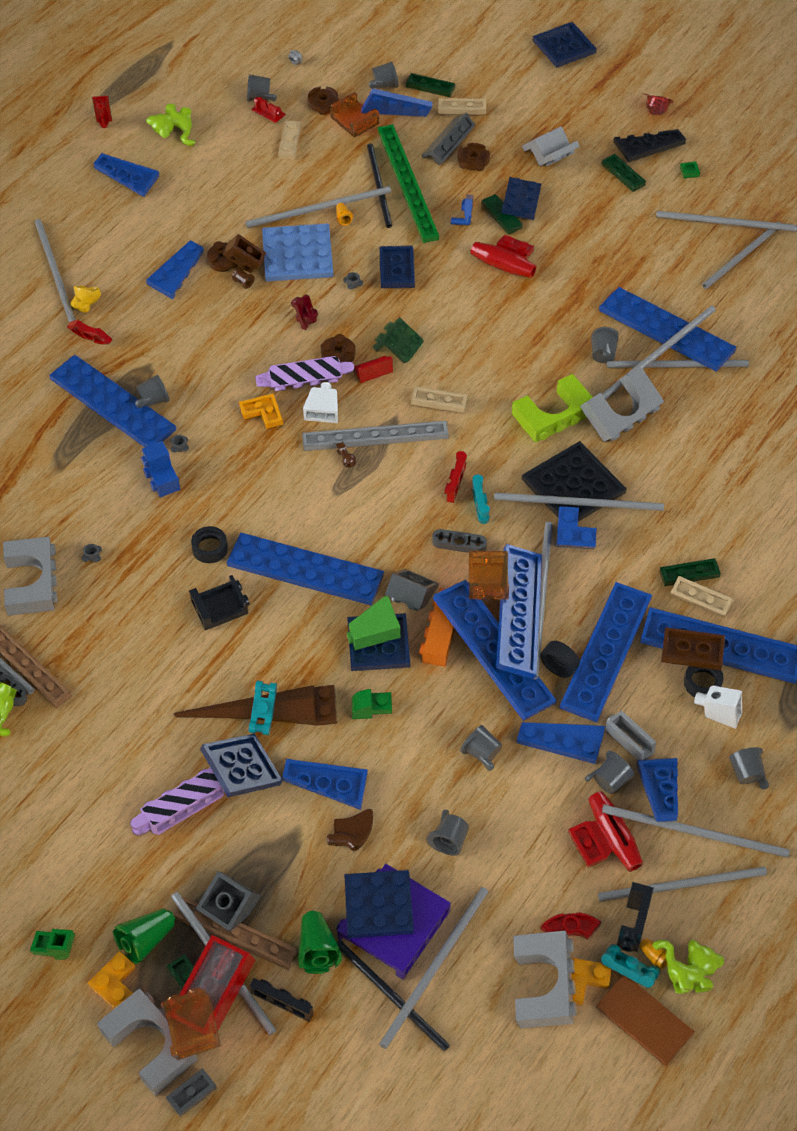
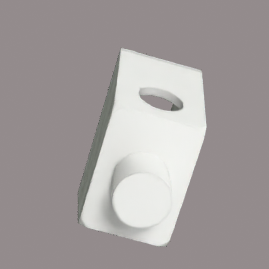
M323 382L320 388H311L303 407L304 420L338 423L337 390L331 389L330 383Z
M711 686L707 694L697 692L694 704L704 706L707 718L736 729L743 713L742 691Z

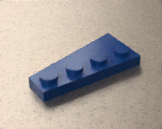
M372 88L361 108V112L366 114L427 117L432 108V102Z
M103 153L94 162L95 169L145 197L160 176L157 170Z
M190 240L146 279L147 285L173 299L177 289L181 288L185 277L189 276L191 268L196 265L204 253L203 247Z
M522 722L516 743L596 764L606 726Z
M678 758L637 760V769L656 822L677 821Z
M286 759L283 781L361 810L368 770Z

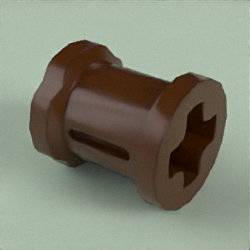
M240 267L235 269L232 274V280L241 283L245 289L250 288L254 283V276L247 274Z

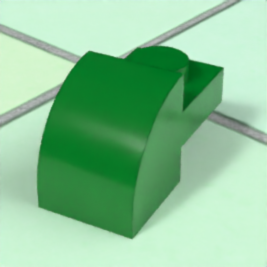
M366 689L352 696V719H372L373 714H392L391 692L371 693V689Z
M52 929L51 932L36 931L30 952L33 955L53 956L56 960H65L69 958L75 933L72 930Z

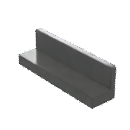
M465 113L454 118L422 154V157L425 158L431 155L438 165L442 164L476 126L469 115Z

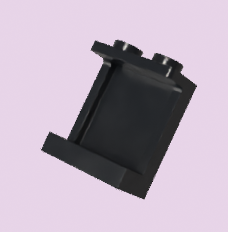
M233 575L229 576L228 583L202 593H198L197 588L189 590L191 603L205 631L248 614L247 606L250 605L246 594H242V586L239 580L235 581Z
M632 882L626 907L639 912L634 928L621 925L617 946L624 951L638 952L654 890L653 887Z

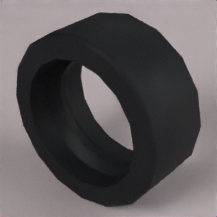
M213 526L202 527L192 536V551L197 560L210 564L220 561L227 554V538L221 529ZM209 538L217 539L221 543L213 551H203L198 547L201 541Z
M559 641L549 642L540 654L541 661L545 667L562 678L570 677L580 663L577 654L569 646Z
M688 666L684 677V686L693 697L696 696L697 692L707 694L710 688L696 685L692 680L694 673L706 672L714 677V686L722 687V670Z

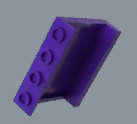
M385 863L383 868H379L376 872L398 870ZM411 878L410 889L414 934L348 938L347 918H343L336 928L338 940L345 938L396 970V976L404 980L451 910V902Z

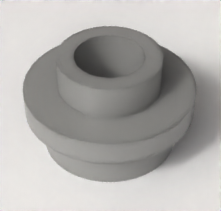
M297 50L289 52L288 58L294 65L302 62V55Z

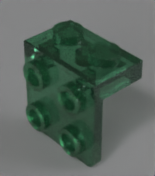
M399 317L394 322L389 321L384 326V333L380 332L374 339L376 343L372 348L378 352L382 347L386 346L403 363H407L423 344L424 340Z

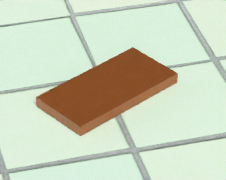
M624 975L596 1005L599 1011L665 1066L670 1063L695 1032L642 987Z

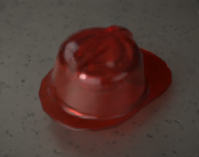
M641 93L647 96V109L652 115H662L667 111L669 105L674 103L673 100L665 97Z

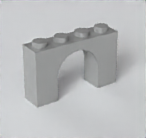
M641 366L620 379L633 401V409L630 416H621L615 413L601 392L580 406L603 442L609 439L611 441L616 440L621 436L620 432L622 430L624 432L629 431L634 427V422L637 421L639 424L647 418V413L650 412L652 415L660 409L659 405L664 402Z
M50 537L3 542L4 560L7 568L34 566L42 570L41 577L32 585L4 589V605L8 616L55 610V603L58 602L57 591H54V587L57 586L56 575H53V571H56L57 568L53 555H56L55 544H51Z
M566 931L514 936V957L519 965L549 963L558 969V981L549 993L540 997L515 999L516 1022L520 1028L574 1024L573 1016L577 1015L576 1003L572 1001V994L576 993L574 980L571 979V973L575 972L573 959L570 957V952L574 951L572 938L568 937Z
M139 988L101 1019L97 1026L113 1047L131 1032L141 1027L155 1028L165 1036V1044L161 1053L139 1072L143 1083L157 1096L198 1060L196 1055L197 1048L190 1040L185 1041L182 1037L183 1032L176 1024L173 1026L168 1021L169 1016L162 1008L159 1010L156 1008L153 997L148 992L144 994Z

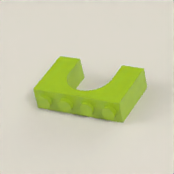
M573 374L558 380L557 394L568 406L564 412L558 414L545 413L535 405L528 395L512 402V415L535 443L545 440L550 435L559 433L565 428L576 425L579 421L587 418L580 406L593 397Z

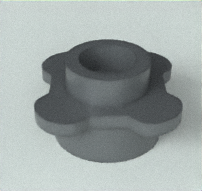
M355 272L347 274L343 279L348 289H354L363 285L360 275Z
M176 435L171 438V451L174 453L177 451H188V438L183 435Z
M95 544L86 545L83 548L84 555L82 560L84 562L100 561L101 546Z

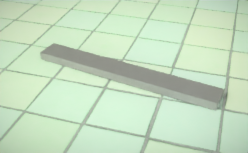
M447 421L307 432L302 433L304 451L338 448L336 444L344 442L346 447L449 439Z

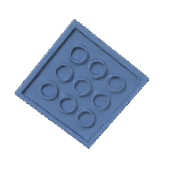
M329 224L262 228L263 249L266 252L264 256L266 281L334 277Z

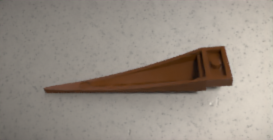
M314 685L276 692L272 721L314 726L337 724L335 686L314 687ZM269 694L262 695L263 698H268ZM254 697L176 712L174 716L177 718L251 719Z

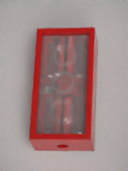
M212 935L168 1016L175 1022L213 1041L256 959L250 953Z

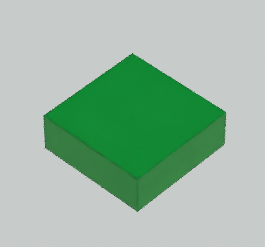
M696 161L680 163L684 179L700 177V170Z

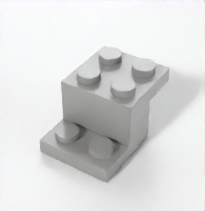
M562 126L522 145L524 152L529 149L531 152L533 151L539 166L545 164L546 167L575 153L574 149L580 147L577 141L569 144Z

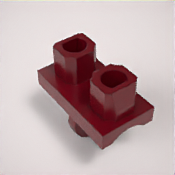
M305 294L302 298L296 297L291 301L292 307L296 310V320L300 322L303 330H306L310 324L317 321L319 314L317 309L313 308L309 295Z

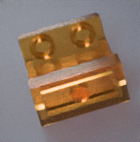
M355 92L330 106L331 118L354 138L379 124V111L373 109L368 113H362L361 108L363 105L358 102Z
M469 551V599H509L508 551Z
M194 988L189 990L186 995H173L168 997L167 1001L161 1002V1007L166 1013L173 1045L170 1047V1051L175 1059L181 1060L221 1047L210 996L204 989Z

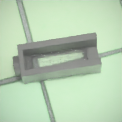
M622 710L607 719L606 733H609L636 760H647L655 753L656 741Z

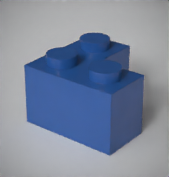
M163 441L142 448L143 456L141 461L145 467L143 472L147 479L150 478L153 492L157 491L159 497H163L179 491V479L171 465L170 454Z
M559 507L556 547L595 549L597 528L578 527L579 508Z

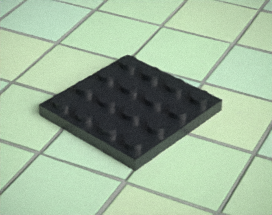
M581 441L522 475V480L536 495L615 500L625 494L627 490ZM544 503L557 517L559 507L579 508L578 522L602 508Z

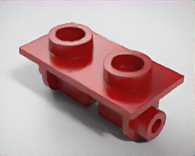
M93 96L96 122H99L102 128H107L109 122L112 121L109 97Z
M262 97L254 99L256 106L251 110L266 119L277 123L286 115L280 107L271 103L268 104V101Z

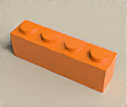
M439 588V592L445 590L444 588ZM433 600L432 606H435L434 611L430 610L428 617L430 626L425 628L424 638H426V641L421 643L419 654L422 655V663L446 667L455 628Z

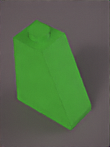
M388 596L380 599L349 623V632H346L349 644L353 643L355 650L400 638V625Z

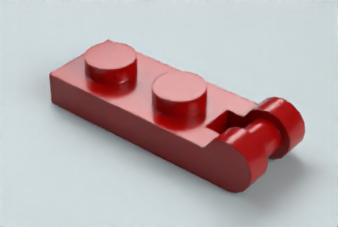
M464 451L456 453L455 469H451L449 476L451 481L446 483L444 491L447 494V502H455L464 476L467 454Z

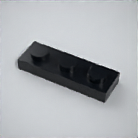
M253 978L249 985L251 994L308 1022L312 1019L314 1015L313 1006L303 998L298 1000L292 997L291 993L287 990H278L264 979L259 981Z

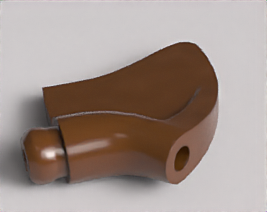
M367 809L349 818L334 819V834L327 835L328 845L346 846L352 851H357L367 841L371 833L373 810Z

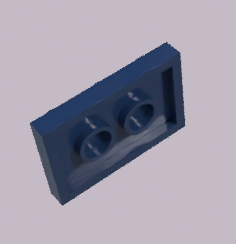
M509 177L501 213L534 220L542 184Z
M379 246L381 289L415 288L413 246Z

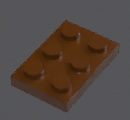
M665 627L661 662L722 670L725 635Z

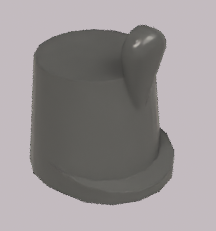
M393 62L372 68L374 81L369 82L371 89L399 87Z
M249 74L247 102L256 97L276 101L277 96L270 94V78Z
M600 327L593 331L591 334L592 357L595 361L607 363V361L615 359L619 338L617 330L611 327Z
M158 374L136 386L141 398L135 402L138 408L170 401L166 388Z
M480 725L462 744L460 752L463 754L469 753L481 761L488 771H492L494 764L491 761L500 751L502 744L483 725Z
M746 748L729 756L740 784H750L759 781L761 789L765 790L769 787V782L765 778L761 756L764 753L762 748Z
M609 750L606 752L605 762L600 768L587 775L585 781L588 783L594 777L597 784L609 794H614L634 777V772L622 757Z
M443 810L439 826L435 831L427 835L426 840L435 850L446 855L456 856L461 852L469 825L461 817L449 814V810Z

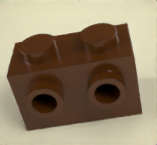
M239 234L227 243L223 253L230 261L236 263L250 274L261 266L266 254L262 249Z

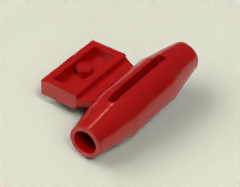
M504 235L497 242V245L474 242L471 247V255L490 266L510 274L532 278L537 269L535 264L527 260L534 252V246L511 236Z
M603 791L592 794L588 801L596 821H585L568 829V833L586 866L589 868L606 860L613 852L629 872L637 870L644 863L628 826L622 817L602 813L603 805L615 807Z

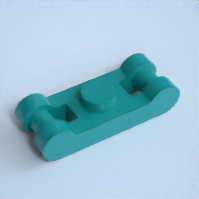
M476 474L472 478V494L478 521L481 524H487L489 522L490 507L487 505V495L483 493V476Z
M256 681L249 733L262 732L263 735H270L277 683L265 684L263 681ZM262 691L269 692L268 698L262 697ZM258 718H264V724H257Z
M611 944L601 957V961L605 966L647 988L652 987L660 975V969L657 966H647L638 961L637 958L621 952L619 946Z

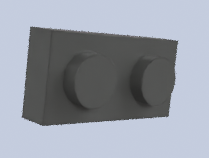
M202 1068L167 1095L166 1100L178 1116L181 1117L216 1090L217 1086Z

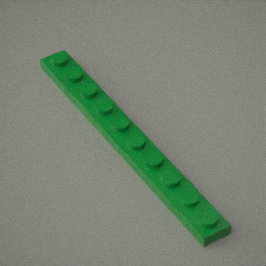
M394 125L378 127V134L422 242L427 243L439 240V233Z

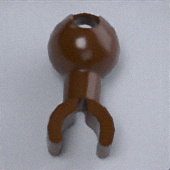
M344 442L336 444L338 447L337 453L343 457V465L348 468L355 466L356 457L348 453Z

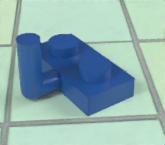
M467 194L466 198L462 201L461 211H464L465 218L451 217V224H471L473 195Z

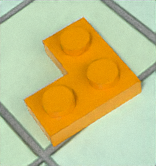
M274 394L239 402L243 419L261 416L266 429L283 425V419Z
M119 951L88 982V985L115 1009L133 994L121 982L136 968L135 964Z
M571 957L575 966V972L571 973V979L574 980L576 993L572 994V1001L577 1005L583 1006L586 985L605 989L609 988L611 968L603 963Z

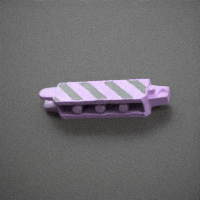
M332 356L272 365L268 372L255 376L257 387H270L271 389L275 388V391L286 390L285 387L292 386L293 389L302 388L303 384L310 383V386L321 385V381L327 380L328 383H335L342 377V374L351 373L354 370V364L351 361L340 363L339 358Z
M211 767L200 771L197 776L183 781L175 789L164 792L161 797L147 802L140 808L141 814L130 821L133 834L140 836L151 830L153 834L159 835L222 798L225 792Z

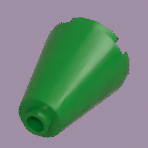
M162 908L120 923L114 927V940L119 950L124 948L127 952L125 956L137 965L144 960L175 926V916L170 910Z
M311 910L304 914L301 920L298 964L300 969L301 967L304 968L305 972L309 974L329 972V967L335 965L336 968L342 961V953L323 914Z

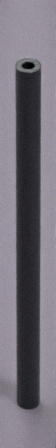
M370 143L367 145L376 187L380 189L383 188L374 147ZM385 194L379 195L385 225L387 228H391L392 221Z
M337 941L341 953L401 1010L406 1002L343 941ZM412 1009L408 1017L445 1052L450 1047V1044Z

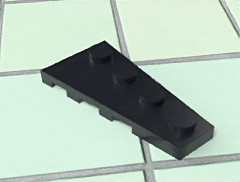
M679 129L659 131L658 134L654 135L643 133V136L638 137L634 135H627V138L620 139V136L614 137L613 142L629 163L686 144V138Z

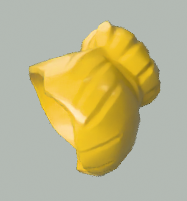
M83 285L74 286L75 296L71 301V306L80 312H89L90 306L97 302L101 296L100 289L98 287L88 288Z

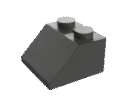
M403 569L392 573L385 595L389 596L390 600L396 603L403 602L407 604L408 608L418 611L427 606L439 583L410 570Z
M218 871L196 909L228 931H232L251 914L261 895L229 874Z

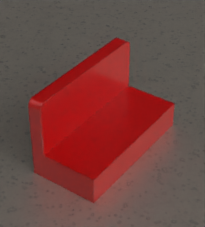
M385 355L354 366V373L360 383L392 373L393 358L391 356L386 357Z

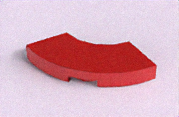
M80 320L71 321L67 325V328L76 335L91 340L96 344L107 345L113 340L102 329L90 327Z
M580 912L561 913L545 921L540 929L545 933L566 931L568 936H581L588 940L602 922L591 915Z

